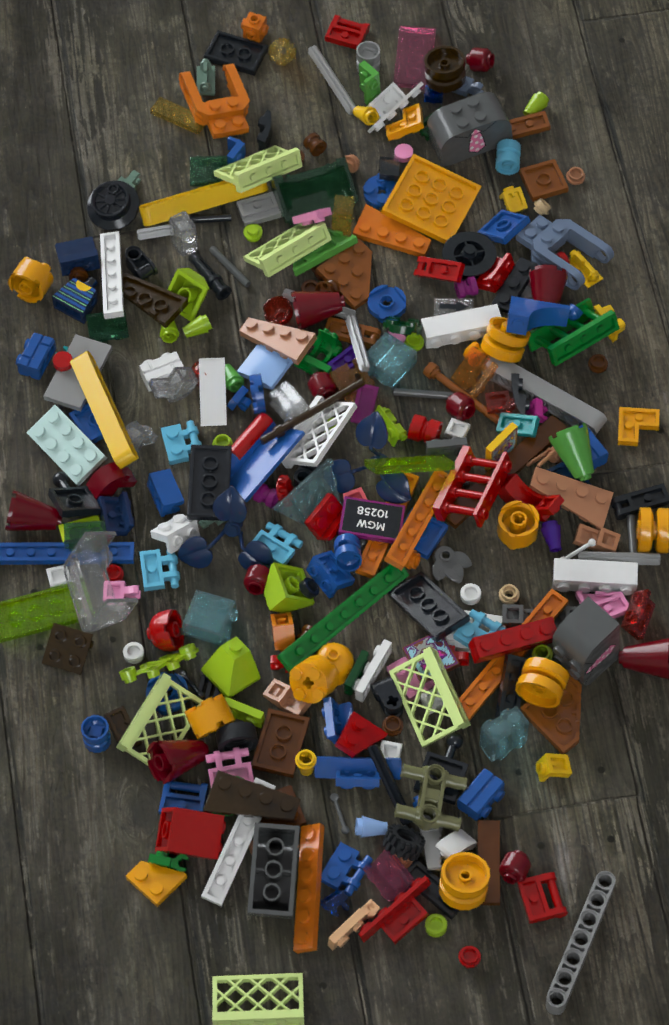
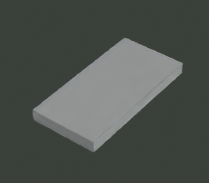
M75 334L67 352L74 359L88 350L101 372L112 351V346ZM73 368L64 372L57 370L44 394V400L81 412L87 399Z

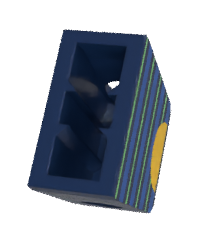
M88 277L85 282L73 278L52 296L54 308L85 324L98 301L97 290L95 289L98 282L93 277Z

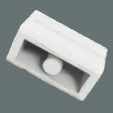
M177 352L164 353L160 358L148 359L139 365L140 374L148 392L186 378L184 366Z

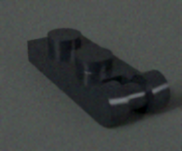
M663 483L612 498L610 504L612 508H615L617 520H623L627 515L639 513L640 507L655 509L669 505V494ZM627 503L628 507L623 508L622 505Z

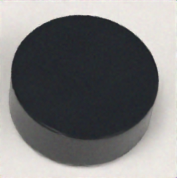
M305 578L299 583V589L306 598L313 599L319 594V587L313 579Z

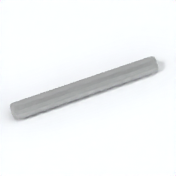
M315 45L309 47L308 53L346 112L352 115L356 105L318 47Z

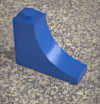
M511 296L506 332L526 336L529 330L539 326L566 327L570 306Z

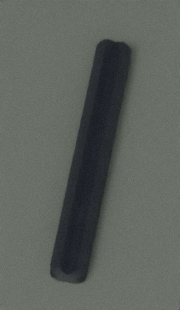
M379 745L370 746L368 752L394 808L397 803L406 805ZM399 818L403 826L413 822L412 820Z

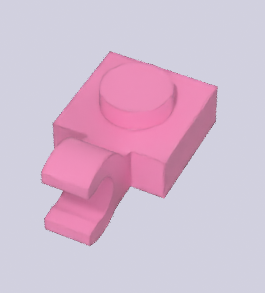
M104 581V604L125 603V597L134 600L141 599V590H139L138 585L126 586L125 581Z

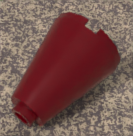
M537 265L535 270L530 269L529 279L533 300L559 304L568 279L566 269L562 268V271L557 270L555 265Z
M291 292V297H296L292 298L297 324H301L298 325V329L301 330L343 312L342 307H346L344 295L340 296L339 292Z
M13 490L12 495L16 496V498H11L6 522L10 526L6 525L5 530H56V526L61 525L62 517L56 508Z
M669 638L625 646L623 651H619V663L623 664V668L669 680Z
M202 740L154 741L149 744L147 754L150 753L151 760L147 761L150 772L155 780L163 781L162 784L169 783L205 761V755L209 754L208 745Z

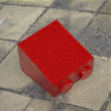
M179 807L162 808L155 852L162 851L174 855L218 860V856H220L223 848L220 842L221 836L226 829L225 816Z

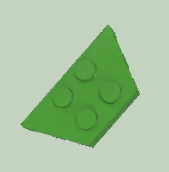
M327 228L332 240L294 262V275L298 276L358 243L357 236L353 234L351 237L343 236V232Z

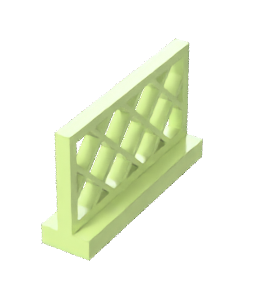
M274 145L213 172L215 177L234 184L236 191L242 193L303 166L300 149L286 150Z
M324 222L302 226L299 223L243 256L245 262L262 269L265 276L271 277L332 239Z
M428 647L420 655L389 671L402 697V703L422 747H426L460 728L465 729L471 725L436 649ZM423 659L427 665L424 674L415 671L417 662ZM402 670L409 671L406 683L399 682L396 675ZM414 673L423 676L419 688L410 685ZM427 678L433 679L435 683L432 692L423 690ZM408 688L418 690L414 702L408 701L406 698ZM422 692L431 695L427 707L418 704ZM435 696L442 698L443 706L441 712L431 709ZM417 706L426 709L422 721L417 720L414 716ZM430 711L440 714L436 726L426 723ZM444 716L451 718L452 727L448 729L440 728ZM425 725L435 728L432 737L427 740L423 736Z
M163 673L157 679L116 748L122 752L126 751L148 765L147 761L151 760L150 753H138L132 749L135 742L144 740L147 751L149 747L148 739L158 737L159 741L163 740L162 736L173 734L174 740H182L190 728L184 713L186 711L184 701L191 699L199 706L203 700L172 681L169 675ZM170 686L177 690L179 699L168 700L167 690ZM180 702L182 713L172 715L169 704ZM166 705L168 716L158 718L156 713L157 706ZM183 716L185 726L183 729L176 730L173 718ZM169 719L172 731L161 733L159 721ZM155 722L157 734L147 736L146 724Z
M303 973L212 976L213 1025H304ZM298 980L299 985L293 991L285 986L288 981ZM272 981L277 986L268 992L262 987L265 982ZM244 982H250L254 986L247 993L240 988ZM217 983H227L231 988L223 994L217 989ZM280 989L288 994L281 1002L273 996ZM235 990L243 996L236 1004L228 998ZM257 990L265 995L260 1002H256L250 997ZM293 998L299 1003V1009H289L285 1004ZM269 999L277 1005L273 1010H266L262 1006ZM246 1000L254 1005L250 1011H243L240 1008ZM223 1001L231 1006L227 1012H218L217 1007Z

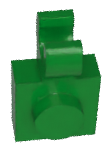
M157 851L156 854L150 853L148 862L166 868L177 869L180 872H186L187 869L180 867L179 862L181 860L189 861V857L178 855L172 859L169 857V853Z

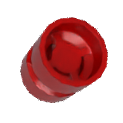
M415 414L409 427L408 439L417 442L423 439L425 444L426 441L439 439L443 422L435 419L427 421V417Z

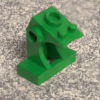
M324 328V330L319 329V335L316 336L317 339L313 344L315 346L314 349L305 355L299 365L294 364V366L311 375L315 372H328L332 377V367L327 363L342 352V344L338 340V334L328 332L327 328ZM320 353L327 355L322 361L316 359Z

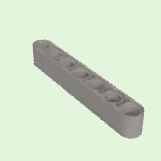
M489 356L480 367V372L483 376L511 392V373L520 374L519 378H523V389L518 390V394H526V399H530V402L535 398L542 399L543 406L548 408V413L571 426H581L582 423H587L588 428L596 436L607 421L606 416L601 411L515 363L500 361Z
M601 871L597 874L547 993L545 1006L547 1011L553 1015H560L564 1012L612 897L616 879L613 873L609 871ZM600 882H607L610 886L603 887L600 885ZM599 901L602 905L595 906L591 902ZM591 920L594 922V925L588 926L583 921ZM577 939H582L586 942V944L579 945L575 941ZM575 959L578 964L571 965L567 960ZM565 978L568 979L570 983L567 985H563L559 982V980ZM558 998L562 1003L555 1005L550 1000Z

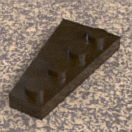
M128 273L122 275L123 297L165 328L189 304L188 298Z
M218 770L203 812L294 821L301 799Z

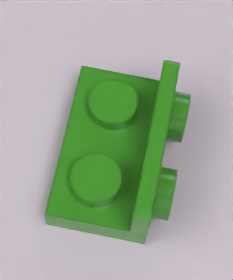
M363 60L359 64L360 88L364 92L365 104L368 105L381 93L380 74Z

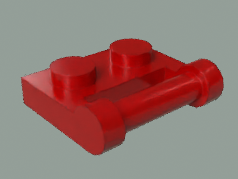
M335 15L325 34V41L357 50V46L364 41L369 33L370 24L365 22L361 24Z
M555 872L528 877L523 882L517 881L529 924L552 918H562L568 915L555 882L557 880ZM545 883L548 885L555 908L549 909L541 884Z

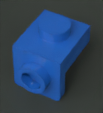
M229 136L227 144L230 152L227 155V165L243 159L246 155L245 143L240 139Z

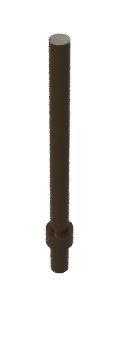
M359 379L288 422L273 427L272 431L260 437L261 443L264 445L276 437L279 439L284 436L286 431L365 386L364 381Z

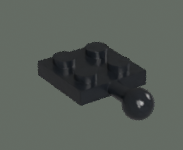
M57 472L54 474L53 484L58 488H49L48 496L62 518L100 515L101 507L87 486L70 487L68 485L69 478L66 473Z
M453 732L447 736L446 743L448 748L445 756L427 751L422 767L438 764L444 770H447L449 774L465 778L469 764L453 759L456 749L463 745V737L461 734ZM430 775L432 779L438 780L435 775ZM417 780L414 792L419 794L420 783ZM446 787L443 802L455 805L460 790Z

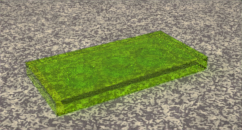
M444 455L364 459L365 467L375 474L455 469V462Z
M71 583L0 601V643L51 630L53 623L66 626L81 622Z

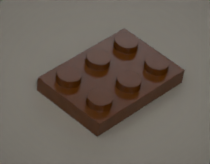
M269 708L251 764L252 769L294 778L297 768L295 757L302 750L310 718Z

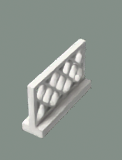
M316 395L307 410L325 400L324 397ZM336 402L295 426L294 429L304 431L305 435L281 462L284 467L289 469L294 465L317 467L357 409V405L351 402ZM336 415L335 418L327 422L328 419ZM326 430L325 433H323V434H321L320 436L317 437V434H319V433H321V432H323V431ZM312 446H316L315 448L307 451V449L311 448ZM316 454L313 460L309 459L311 456Z

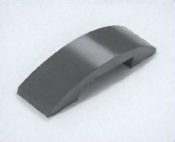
M502 604V624L508 627L521 625L534 609H523V605ZM566 606L565 610H562L554 620L556 628L577 608L576 606Z

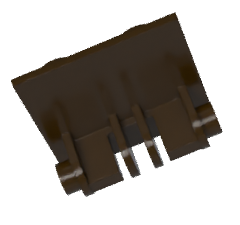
M53 623L42 663L81 675L89 648L92 649L94 641H92L93 634Z

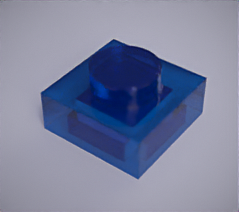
M426 85L424 102L443 103L444 93L433 91Z

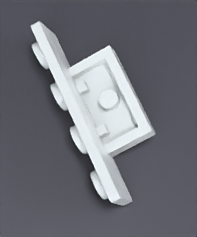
M421 81L407 95L394 82L391 83L367 105V107L375 108L379 114L378 121L368 132L371 133L373 130L378 132L385 125L383 122L385 119L390 121L397 114L396 109L400 108L402 110L409 103L408 98L412 97L414 99L421 92L419 88L424 83Z

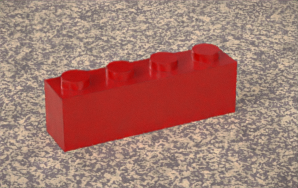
M552 616L474 637L468 646L474 664L503 657L505 654L529 650L541 644L553 643L552 638L557 628Z

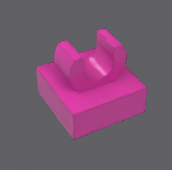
M535 398L530 402L529 411H525V415L538 416L540 418L539 423H544L548 417L543 414L548 411V408L543 406L542 399Z

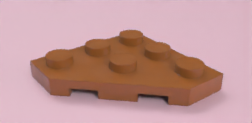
M358 239V243L336 254L316 268V273L324 281L333 279L338 283L340 287L339 295H344L345 302L353 310L368 302L372 251Z
M570 674L566 688L563 690L562 699L557 707L544 708L529 702L520 707V712L561 754H566L579 743L582 685Z

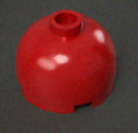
M168 609L158 612L149 623L147 637L159 650L175 651L184 645L185 635L180 636V628H184L178 611Z

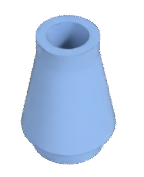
M362 816L361 818H356L355 835H359L361 838L386 835L388 824L387 822Z

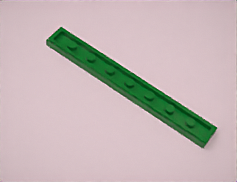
M389 564L276 657L290 673V670L313 655L408 577L409 573L405 568L401 571Z

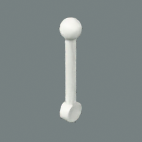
M589 539L588 543L561 558L570 559L589 546H595L596 540Z

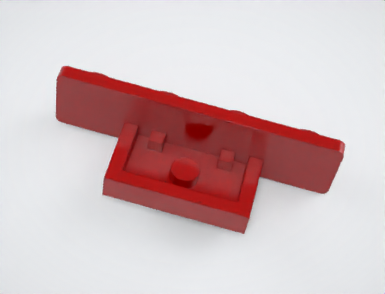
M426 875L422 879L420 877L417 878L407 892H402L395 897L394 903L391 906L381 909L376 919L365 923L360 928L361 932L358 934L363 942L367 941L381 928L392 942L396 944L423 921L429 914L415 898L431 885L429 878Z

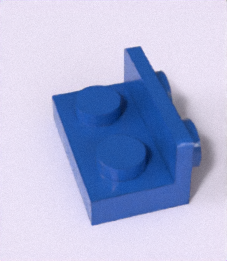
M332 550L313 556L306 568V571L329 599L334 597L337 590L351 586L355 581L350 572H343L336 567L335 554Z

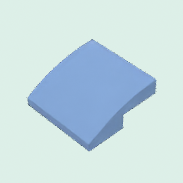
M260 344L256 345L237 372L246 379H249V375L261 373L263 388L273 390L293 361L289 358L284 359L280 357L279 353L271 352Z

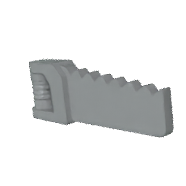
M423 815L427 820H432L429 815ZM443 827L430 830L420 829L421 836L426 841L424 852L428 870L442 868L441 850L436 847V844L441 840Z

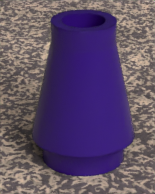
M558 521L544 522L541 533L549 547V551L553 553L562 550L561 526L558 524Z

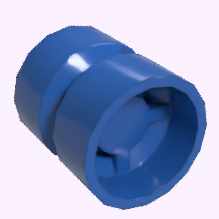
M350 533L339 535L334 540L336 567L343 572L355 571L362 563L360 540L356 535Z
M92 715L82 722L81 733L85 747L93 753H101L108 749L111 744V734L107 720L102 716Z

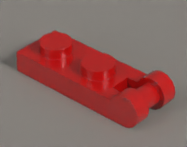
M418 256V266L414 270V276L461 283L465 264L462 262Z

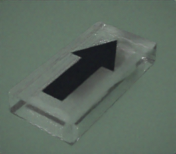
M435 298L434 316L473 309L474 299Z

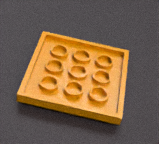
M413 153L384 204L381 214L445 244L450 237L457 234L482 186Z

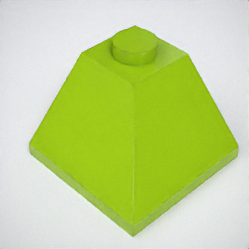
M179 268L176 270L168 291L188 298L189 304L180 315L190 322L194 320L209 287L204 277L190 268Z
M275 562L271 564L264 589V596L270 611L285 613L315 604L314 598H306L299 589V583L306 578L303 568Z
M237 636L221 645L201 668L205 676L228 698L257 682L261 677L251 651Z

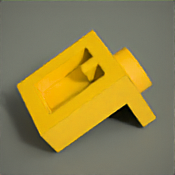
M509 186L503 189V193L499 195L500 200H504L507 211L517 213L528 208L521 187L514 188V186Z
M545 753L536 762V772L539 781L545 782L549 777L569 778L572 775L568 754Z

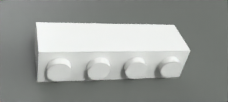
M498 304L421 319L422 336L426 349L483 338L487 333L486 329L490 319L501 317Z
M554 558L552 585L554 590L560 592L582 591V593L595 591L610 593L613 591L622 592L624 596L636 595L638 563Z

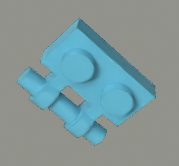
M193 420L186 422L187 429L185 430L181 429L180 424L161 428L169 465L189 461L188 454H191V445H202L198 439V428ZM190 438L191 444L186 445L184 439Z
M269 521L265 528L270 532L267 533L261 529L252 541H260L266 544L272 552L274 562L286 565L295 555V549L291 546L294 545L300 549L304 542L298 539V536L294 533L290 534L283 530L281 525H275ZM279 536L280 538L284 539L285 541L282 542V541L278 540L276 537Z
M160 549L139 552L144 592L165 589V581L171 582V588L179 587L180 572L177 571L178 557L175 555V552L172 554L167 552L165 556H161ZM162 565H168L169 571L163 572Z
M472 609L469 616L474 619V622H468L458 628L453 635V639L469 648L468 644L472 638L506 628L502 627L503 624L500 622H494L487 618L485 613ZM483 624L491 630L487 633L480 629V626Z

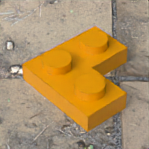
M420 103L402 109L403 119L386 125V136L389 141L398 140L407 134L416 133L424 128Z
M619 407L618 445L638 446L639 429L658 431L660 409Z

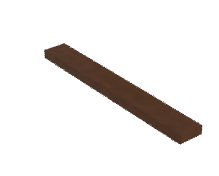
M550 416L538 427L535 438H525L508 453L512 462V469L508 474H518L523 470L529 461L540 455L551 445L548 437L552 435L553 439L556 438V433L566 429L567 426L555 416ZM491 468L484 476L491 477L495 469ZM475 482L467 490L484 492L487 484ZM458 497L454 505L476 508L479 500ZM451 512L445 521L456 529L470 515Z

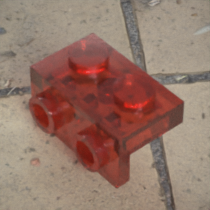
M649 589L633 593L621 625L636 640L644 638L656 605L649 599L651 594Z

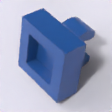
M242 385L229 401L227 407L233 411L238 405L245 412L252 403L245 396L249 390Z

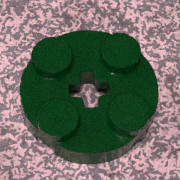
M389 316V318L383 321L382 329L386 330L389 328V332L406 335H411L412 331H417L416 335L422 333V325L418 319L409 318L408 321H402L400 317Z

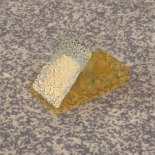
M335 195L332 230L341 231L343 235L351 236L355 197Z

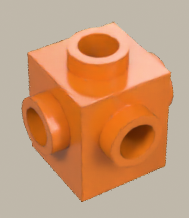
M249 12L241 23L243 38L261 43L269 29L267 18L261 14Z

